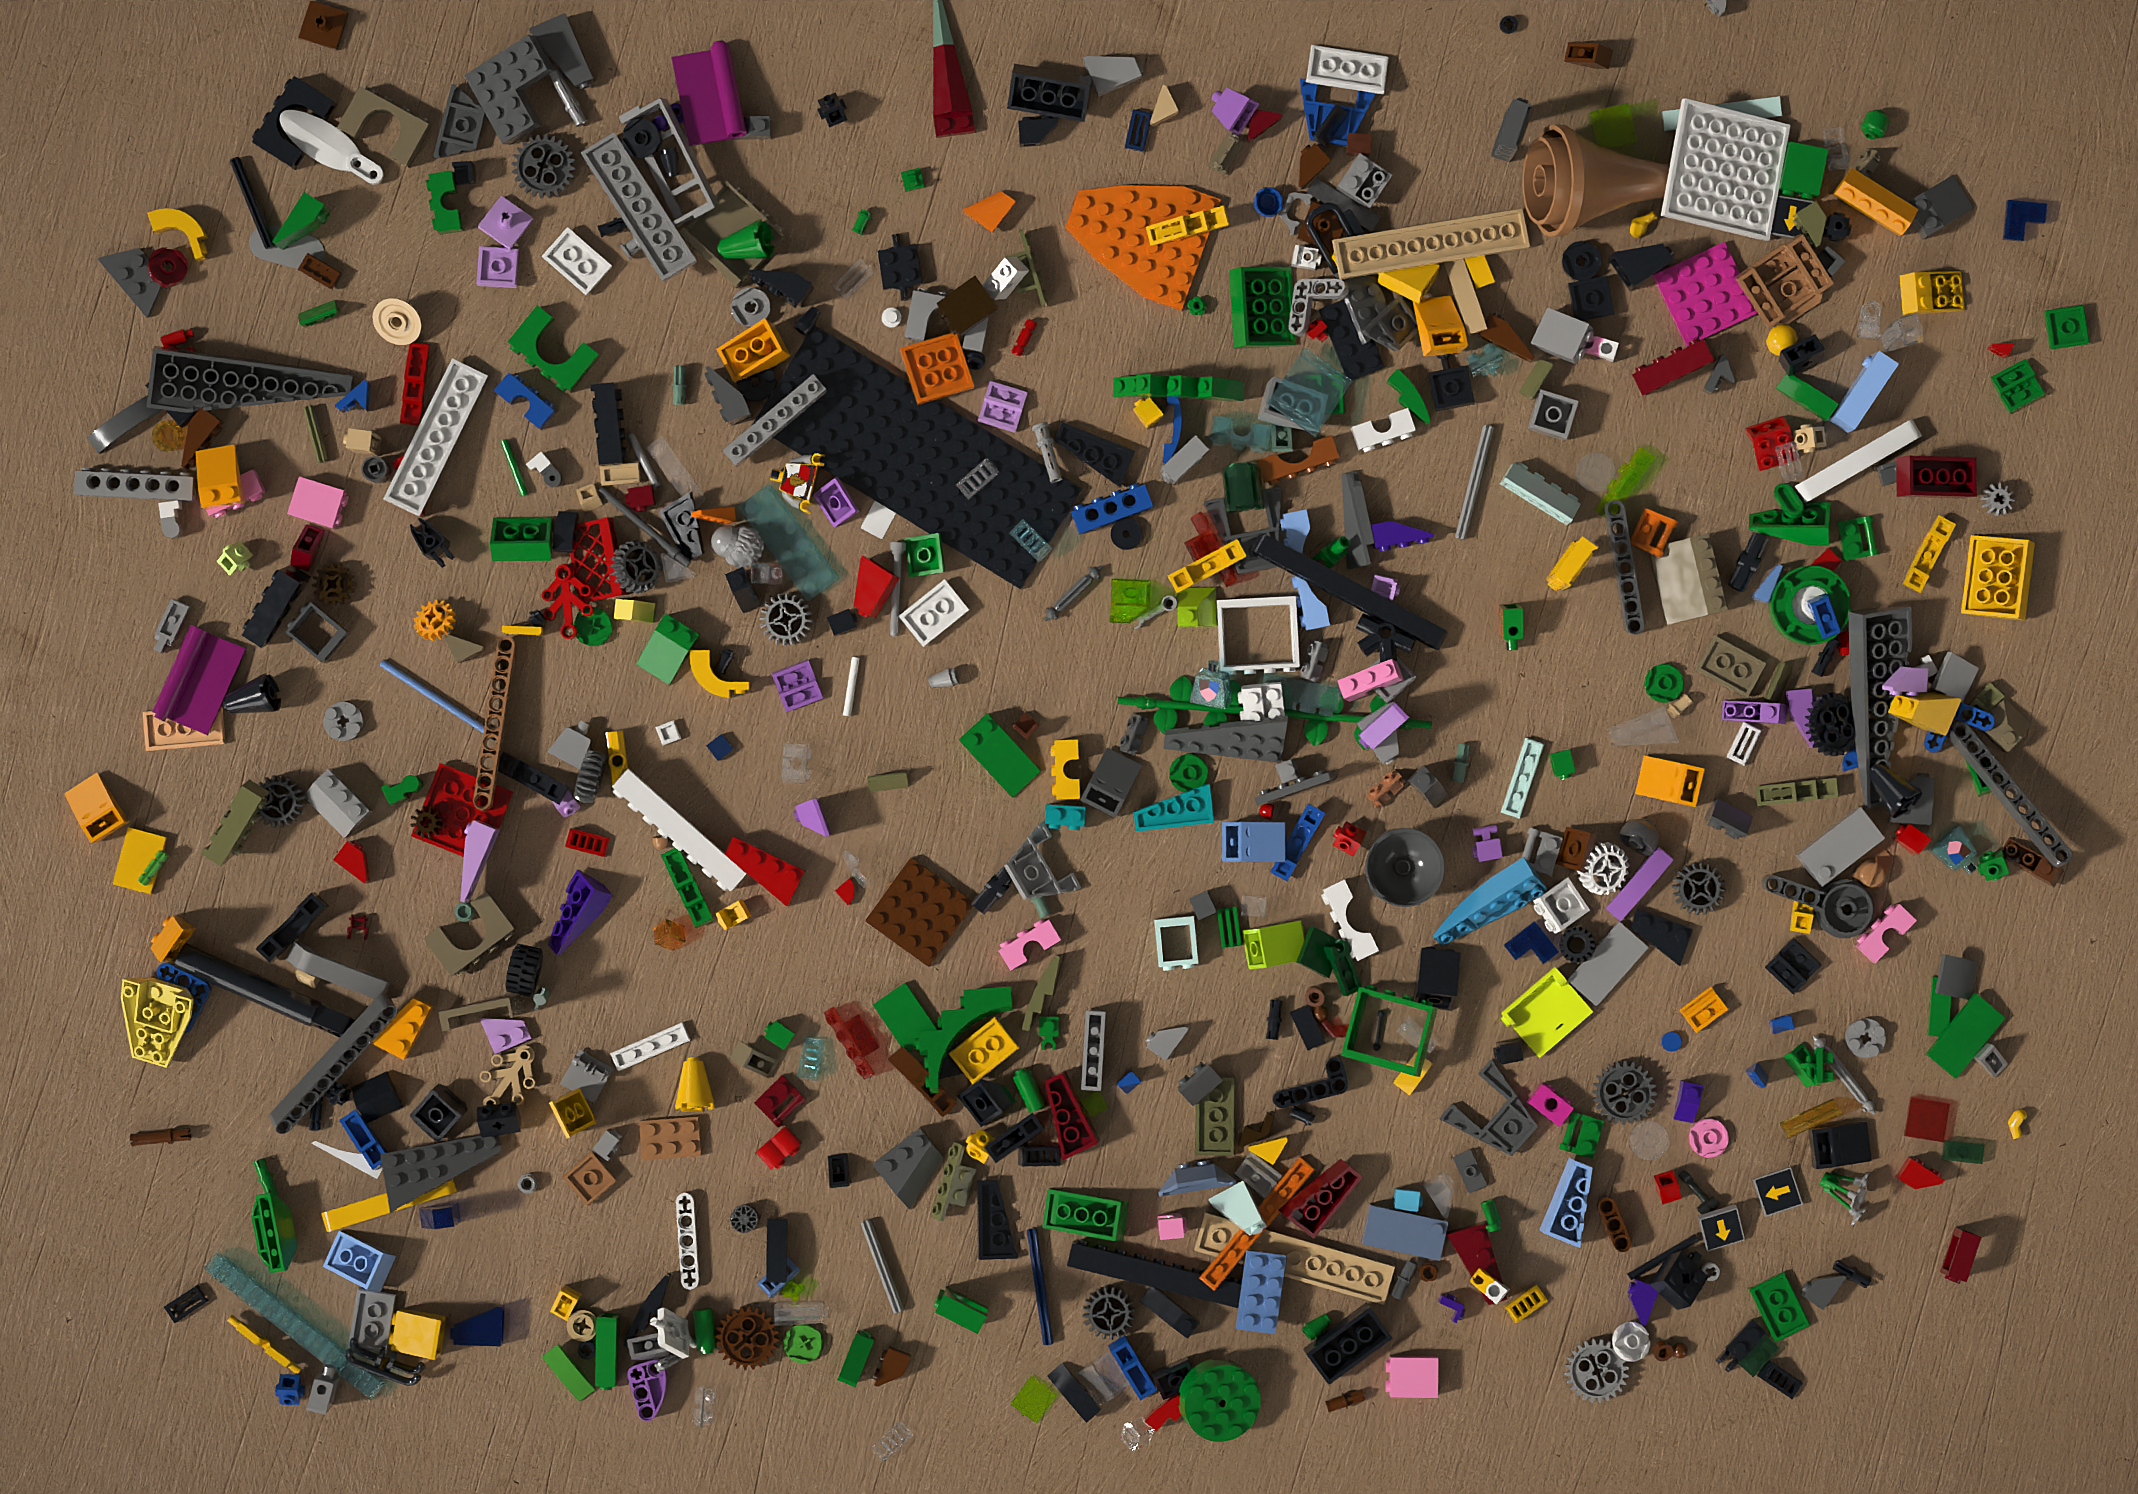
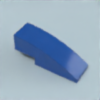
M355 1109L339 1121L358 1151L363 1154L371 1169L377 1170L382 1167L380 1154L388 1152L364 1118Z
M1125 1335L1108 1345L1110 1352L1140 1400L1157 1391Z

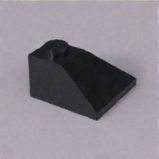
M980 1079L958 1095L980 1127L1003 1113L1016 1102L1005 1085Z

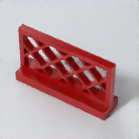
M605 517L577 524L576 529L578 528L583 534L578 542L575 541L576 545L573 548V552L570 553L572 567L575 571L574 576L583 582L584 585H588L595 590L590 598L584 599L579 589H577L578 598L584 603L628 595L626 587L622 589L620 588L621 582H615L616 575H611L614 572V569L610 567L611 564H614L611 558L616 556L614 552L619 549L613 518ZM599 524L600 533L596 538L588 532L592 525ZM586 535L595 540L590 549L581 544ZM597 543L601 544L604 548L601 557L592 552ZM578 547L587 551L582 561L576 558L575 555ZM590 554L598 559L593 569L585 564ZM601 562L607 565L608 569L604 576L596 572ZM582 566L591 571L586 580L579 576ZM593 574L602 579L597 588L588 583ZM605 581L611 585L612 593L604 594L600 591Z

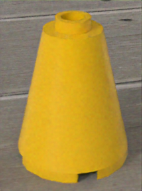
M698 1057L687 1058V1061L683 1062L675 1110L678 1111L681 1108V1112H701L703 1107H708V1111L713 1110L715 1103L704 1062L699 1061Z

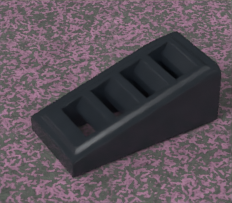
M1023 1145L1018 1150V1164L1022 1167L1060 1166V1146ZM1050 1150H1053V1161H1050ZM1027 1151H1029L1028 1161H1026V1160H1027ZM1034 1151H1037V1161H1034ZM1042 1151H1045V1161H1042Z
M1769 1360L1765 1362L1757 1374L1759 1378L1790 1399L1794 1398L1803 1384ZM1778 1372H1780V1374H1779V1376L1777 1377V1379L1775 1380V1382H1773V1380H1774V1378L1776 1377V1375L1778 1374ZM1785 1376H1786V1377H1787L1786 1380L1784 1381L1783 1385L1780 1387L1781 1382L1783 1381V1379H1784ZM1791 1381H1793L1794 1383L1792 1384V1386L1790 1387V1389H1789L1788 1392H1787V1391H1786L1787 1387L1789 1386V1384L1791 1383Z

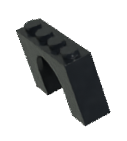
M293 76L292 79H288L283 94L278 95L275 99L272 111L267 112L264 116V123L261 128L255 130L252 136V143L295 170L305 153L283 138L280 131V114L285 110L303 107L327 121L337 103Z

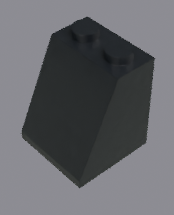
M1662 243L1617 251L1608 258V261L1628 290L1631 291L1668 266L1674 260L1672 257L1674 254L1668 246L1665 247Z
M1421 948L1413 996L1415 997V1002L1421 1003V1000L1433 1002L1432 1006L1440 1010L1452 1011L1457 997L1461 953L1452 949Z

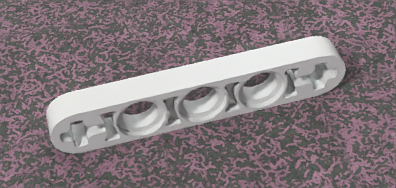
M683 1192L676 1199L680 1274L683 1287L691 1290L697 1287L700 1279L695 1201L692 1194ZM683 1196H686L688 1200L690 1199L691 1203L687 1204V1210L691 1209L692 1213H680V1210H684V1204L680 1203ZM685 1215L690 1216L692 1219V1224L688 1227L683 1226L681 1223V1218ZM690 1235L693 1238L691 1246L683 1244L682 1238L684 1236ZM686 1255L694 1257L695 1261L692 1266L685 1265L683 1259ZM695 1268L696 1272L692 1271L691 1276L696 1281L689 1285V1282H685V1279L688 1278V1271L684 1273V1269L690 1270Z

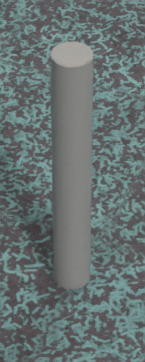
M635 434L628 435L627 437L653 488L661 486Z

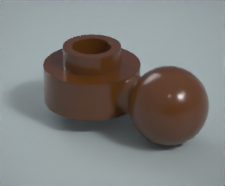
M1311 986L1305 994V1000L1310 1006L1314 1007L1312 1013L1314 1019L1324 1021L1328 1017V1010L1322 1006L1326 998L1325 991L1319 986ZM1313 993H1318L1319 997H1314Z
M1662 1340L1653 1346L1652 1353L1658 1361H1666L1672 1355L1678 1359L1684 1358L1688 1353V1349L1683 1343H1676L1672 1347L1668 1341Z

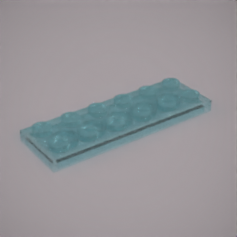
M770 484L738 506L751 526L758 530V535L808 602L840 579Z

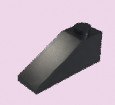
M1031 1113L984 1148L993 1161L997 1163L1044 1131V1128L1035 1115Z
M1150 1287L1140 1300L1147 1308L1187 1339L1199 1325L1198 1319L1156 1288Z

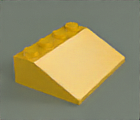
M1971 535L1961 613L2025 621L2035 543L2022 539Z

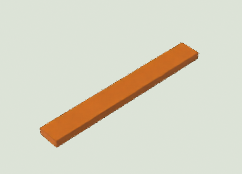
M1301 1157L1297 1159L1258 1206L1267 1227L1279 1214L1280 1211L1278 1209L1294 1196L1315 1170ZM1267 1227L1260 1233L1250 1236L1242 1229H1239L1199 1279L1215 1291L1245 1255L1246 1250L1250 1249Z

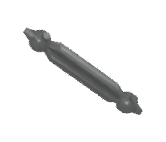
M1101 565L1093 568L1090 567L1089 574L1084 575L1055 603L1054 608H1046L1047 612L1044 620H1057L1058 612L1064 611L1092 584L1093 579L1101 578L1100 575L1103 567Z

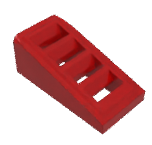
M570 828L565 847L605 857L610 838ZM575 834H579L576 845H573ZM583 836H587L584 847H580ZM591 838H595L592 850L588 849ZM602 840L600 852L596 851L598 841Z

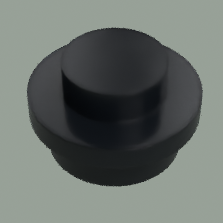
M972 351L966 355V363L970 369L978 370L985 364V356L981 352Z
M538 609L535 611L531 610L529 612L531 615L529 619L535 627L538 625L543 627L547 621Z

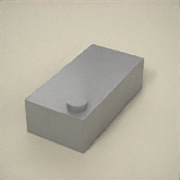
M1856 807L1796 853L1795 856L1816 884L1823 887L1884 840L1885 837L1861 807Z

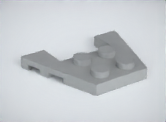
M1044 821L1036 826L1004 865L1023 900L1068 893L1081 889L1073 873L1056 881L1038 850L1037 845L1052 837Z

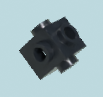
M836 92L818 100L820 108L817 109L822 120L826 119L829 128L847 120L844 110L847 109L843 98L838 99Z
M1834 212L1833 215L1830 214L1826 218L1823 237H1827L1829 241L1840 242V240L1845 239L1846 235H1850L1852 224H1849L1850 218H1846L1843 213ZM1835 224H1841V228L1837 229Z

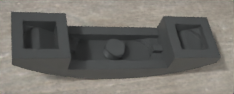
M147 395L109 419L87 438L97 453L100 454L112 446L117 439L145 420L151 419L163 409L146 407Z

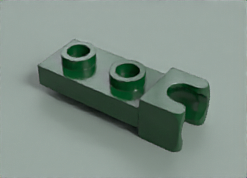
M1336 939V947L1324 946V951L1327 959L1331 962L1342 995L1349 996L1358 991L1359 987L1362 986L1350 955L1351 950L1348 942L1345 939Z

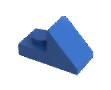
M367 380L362 381L335 406L343 413L345 411L349 412L356 406L355 402L358 401L368 412L371 384Z

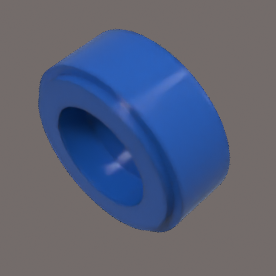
M1667 1032L1661 1038V1046L1669 1052L1677 1051L1681 1046V1038L1677 1033Z

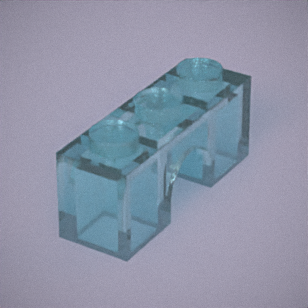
M1213 416L1209 440L1213 441L1212 444L1224 446V443L1232 444V448L1240 450L1248 447L1255 453H1263V450H1268L1272 426L1252 423L1249 434L1238 436L1232 430V418Z

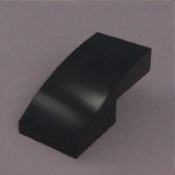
M558 511L553 538V552H573L576 541L575 530L579 519L578 512Z
M1308 1004L1290 1012L1307 1051L1325 1043Z

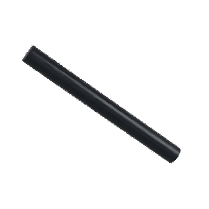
M1693 1234L1627 1273L1630 1280H1633L1662 1263L1670 1254L1684 1250L1699 1241L1696 1234Z

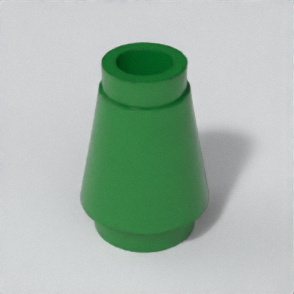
M1324 1313L1304 1324L1305 1327L1302 1328V1331L1310 1341L1317 1340L1329 1326L1331 1320Z

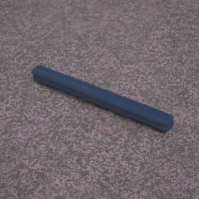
M1037 1228L1027 1229V1237L1043 1345L1053 1344V1335Z

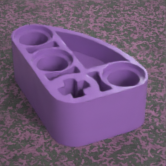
M661 1358L635 1363L627 1373L637 1412L643 1421H651L656 1416L666 1395L668 1383L667 1369L657 1373L651 1369V1365L661 1360ZM636 1368L637 1371L642 1372L639 1376L640 1378H638L637 1375H633V1372ZM638 1388H645L648 1392L647 1396L641 1397L638 1394ZM646 1406L651 1407L653 1415H645L643 1408Z

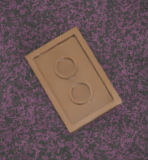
M699 1116L639 1121L642 1160L702 1156Z

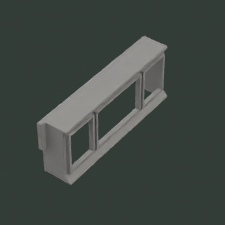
M659 98L643 108L637 106L619 116L622 124H628L634 119H642L656 110L662 109L671 129L662 133L661 137L665 140L675 135L695 178L671 191L654 155L645 158L675 218L672 222L673 225L682 226L687 221L698 218L716 208L715 206L719 205V202L691 146H689L688 140L668 100ZM640 133L638 142L644 143L645 137ZM699 184L707 203L683 215L675 196Z

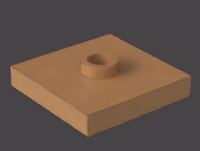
M593 1150L562 1176L587 1207L618 1181Z

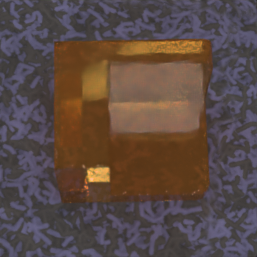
M664 919L654 927L655 945L672 951L676 950L686 942L684 925Z

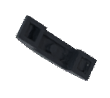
M503 752L500 758L498 772L560 805L569 787Z

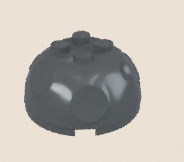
M1412 828L1391 829L1383 833L1368 851L1365 865L1367 881L1372 892L1381 900L1398 907H1411L1427 901L1440 887L1445 869L1443 855L1438 845L1425 833Z

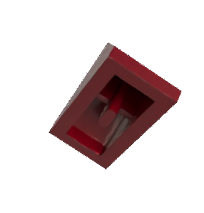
M1255 110L1250 118L1247 138L1249 143L1279 122L1282 118L1281 114Z

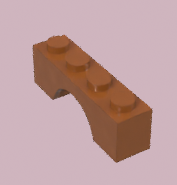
M1330 435L1313 441L1310 455L1302 462L1287 463L1280 459L1277 454L1259 459L1256 462L1263 483H1269V486L1279 483L1280 478L1287 476L1288 479L1299 476L1298 472L1306 470V473L1318 470L1317 466L1324 464L1325 467L1334 465L1336 460L1339 459V454L1333 437Z

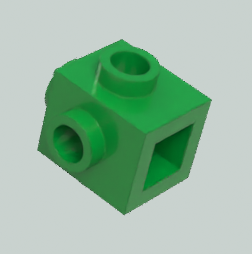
M2002 849L1995 852H1985L1979 857L1980 864L1977 865L1980 875L1985 876L1986 881H1996L2004 875L2010 874Z

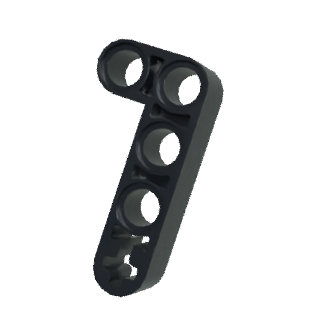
M1336 1056L1329 1057L1325 1062L1328 1078L1279 1089L1273 1093V1103L1278 1108H1286L1345 1093L1348 1089V1081L1342 1060ZM1332 1060L1339 1062V1068L1336 1071L1329 1069V1063ZM1338 1079L1344 1081V1087L1341 1090L1334 1088V1082ZM1318 1084L1325 1086V1091L1321 1095L1316 1094L1314 1091L1315 1086ZM1298 1089L1306 1091V1096L1303 1099L1295 1097ZM1288 1091H1291L1294 1102H1291L1290 1098L1285 1099L1283 1104L1276 1101L1279 1098V1094L1286 1097L1290 1096Z

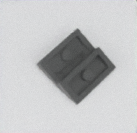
M1943 954L1935 993L1969 1000L1972 995L1978 961Z

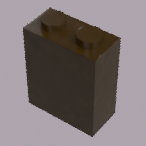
M973 276L937 302L939 308L936 309L942 319L947 318L949 321L948 327L954 335L958 334L960 337L999 310L976 276Z

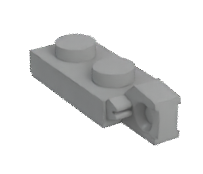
M171 598L155 632L154 639L158 641L154 650L164 653L167 645L171 646L191 608L190 606Z

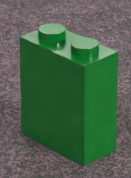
M1789 142L1786 147L1779 191H1782V194L1785 196L1801 195V198L1805 200L1817 198L1820 194L1828 149Z

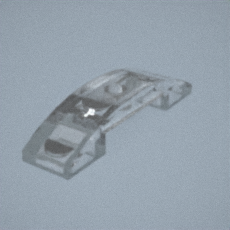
M662 436L646 447L681 497L689 492H693L696 508L708 500Z

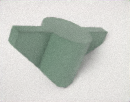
M543 986V988L539 987L533 996V1000L536 1003L535 1011H537L539 1005H544L551 995L546 990V986Z

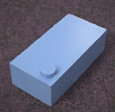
M1881 351L1871 356L1868 355L1862 363L1863 369L1828 419L1847 433L1856 429L1899 365V363Z

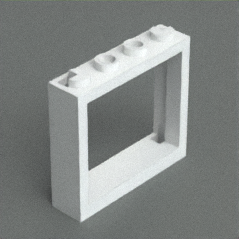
M1296 596L1216 601L1220 672H1224L1225 675H1236V671H1244V674H1256V670H1264V673H1276V669H1283L1284 672H1295V668L1300 667ZM1289 605L1292 662L1226 665L1223 609Z

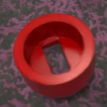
M1263 804L1259 809L1260 815L1265 819H1272L1274 804Z

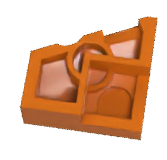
M999 191L965 208L962 212L993 233L1015 206L1016 201L1002 191Z

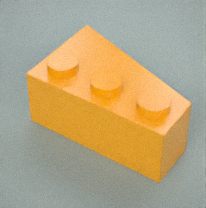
M418 997L413 998L371 1043L402 1060L407 1059L434 1006Z

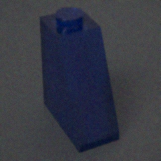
M459 1203L419 1208L421 1228L441 1229L455 1227L461 1223Z
M505 1305L496 1306L457 1322L454 1328L450 1330V1339L453 1340V1345L501 1347L504 1338Z

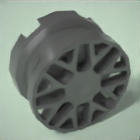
M745 1204L736 1207L730 1217L732 1227L740 1233L752 1231L759 1220L756 1209L751 1205Z

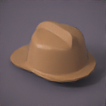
M1875 846L1859 859L1853 876L1854 881L1862 884L1869 893L1880 889L1886 880L1891 866V858L1888 852L1882 847Z

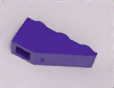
M1392 521L1371 525L1374 549L1379 548L1380 552L1391 550V546L1399 545V548L1411 546L1410 542L1418 541V544L1429 543L1430 538L1434 537L1432 533Z

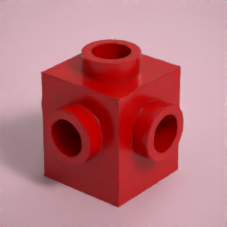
M1345 821L1342 828L1338 826L1333 834V837L1336 838L1333 846L1354 856L1366 832Z

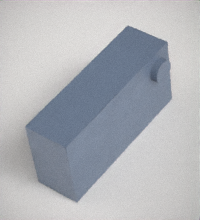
M1369 1203L1361 1243L1363 1245L1440 1261L1448 1221Z

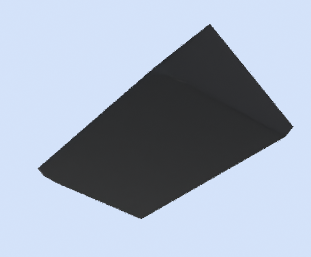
M1335 104L1314 134V140L1323 146H1327L1347 117V113L1340 105Z

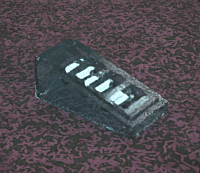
M1024 519L1009 532L1038 562L1052 550V547ZM1026 527L1027 530L1018 537L1017 535ZM1032 533L1033 535L1024 543L1025 538ZM1036 539H1038L1039 541L1032 548H1030L1029 546Z
M805 1037L797 1072L798 1078L817 1081L824 1040ZM808 1044H809V1045H814V1046H819L818 1050H817V1049L807 1048V1047H808ZM806 1053L817 1054V1057L806 1056ZM805 1060L816 1063L815 1065L805 1064ZM803 1069L814 1070V1072H803Z

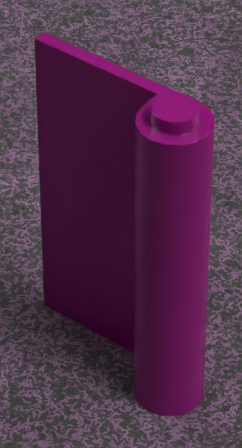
M719 40L714 42L708 51L671 57L689 146L745 136L747 130L729 44Z
M190 625L152 710L155 713L154 717L164 722L167 718L200 733L209 735L246 649Z

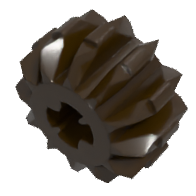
M422 806L423 813L416 809L415 812L418 817L411 816V819L416 820V823L410 825L411 827H418L414 834L421 832L420 838H425L427 834L428 838L432 839L433 833L437 836L440 834L437 828H444L443 825L439 824L440 821H444V817H437L441 814V811L438 810L434 813V806H431L429 811L426 806ZM426 817L432 820L429 828L423 824V821H426Z

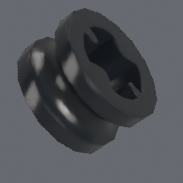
M1509 15L1502 18L1499 24L1500 30L1505 34L1513 33L1518 26L1516 18ZM1507 19L1510 20V23H1514V27H1511L1512 30H1507V27L1503 26V22L1506 23Z
M592 1341L582 1342L578 1348L579 1356L583 1359L592 1358L596 1354V1345ZM584 1345H587L588 1348L592 1347L591 1355L582 1352V1349L585 1348Z

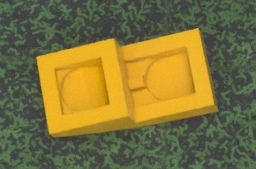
M1485 256L1464 259L1475 289L1495 282Z
M1806 893L1805 900L1809 902L1813 899V894ZM1796 901L1793 902L1790 931L1810 934L1814 916L1812 907Z

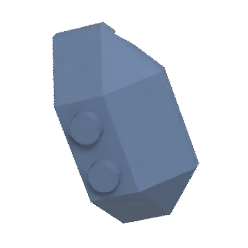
M1209 1160L1198 1161V1165L1190 1166V1163L1179 1164L1178 1168L1172 1171L1159 1189L1158 1194L1159 1197L1236 1185L1237 1180L1215 1163H1210Z

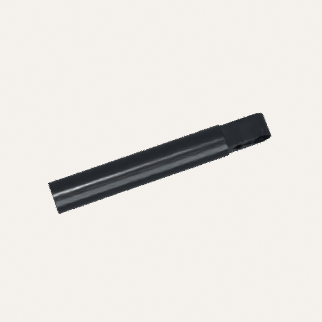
M187 943L183 945L174 965L176 969L304 1025L314 1026L340 1038L355 1022L351 1017L328 1008L315 999Z

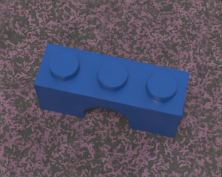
M508 373L494 391L510 405L517 398H527L530 407L524 417L542 430L556 413L553 410L554 405L546 398L542 401L538 397L540 393L532 386L527 388L522 383L525 380L518 374L512 375Z

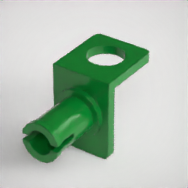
M1344 536L1338 540L1334 538L1312 559L1317 562L1318 559H1322L1326 563V567L1331 568L1348 553L1346 548L1350 546V541Z

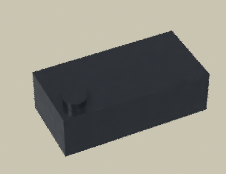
M1014 64L1007 109L1085 122L1092 76Z
M1366 1302L1319 1336L1317 1340L1315 1339L1304 1347L1303 1350L1328 1385H1330L1393 1338Z

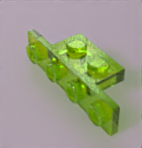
M1639 447L1628 463L1624 462L1617 471L1620 474L1616 480L1612 478L1606 486L1608 491L1596 506L1595 511L1605 518L1604 507L1607 502L1618 500L1624 503L1654 461L1655 456L1644 448ZM1614 503L1610 506V512L1615 515L1619 507Z

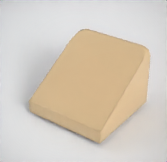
M595 483L576 490L584 512L603 505Z

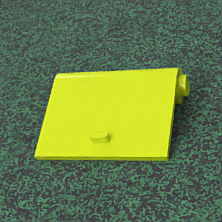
M1553 967L1503 1010L1500 1019L1507 1027L1511 1025L1540 1058L1592 1014L1593 1011L1570 986L1559 970Z

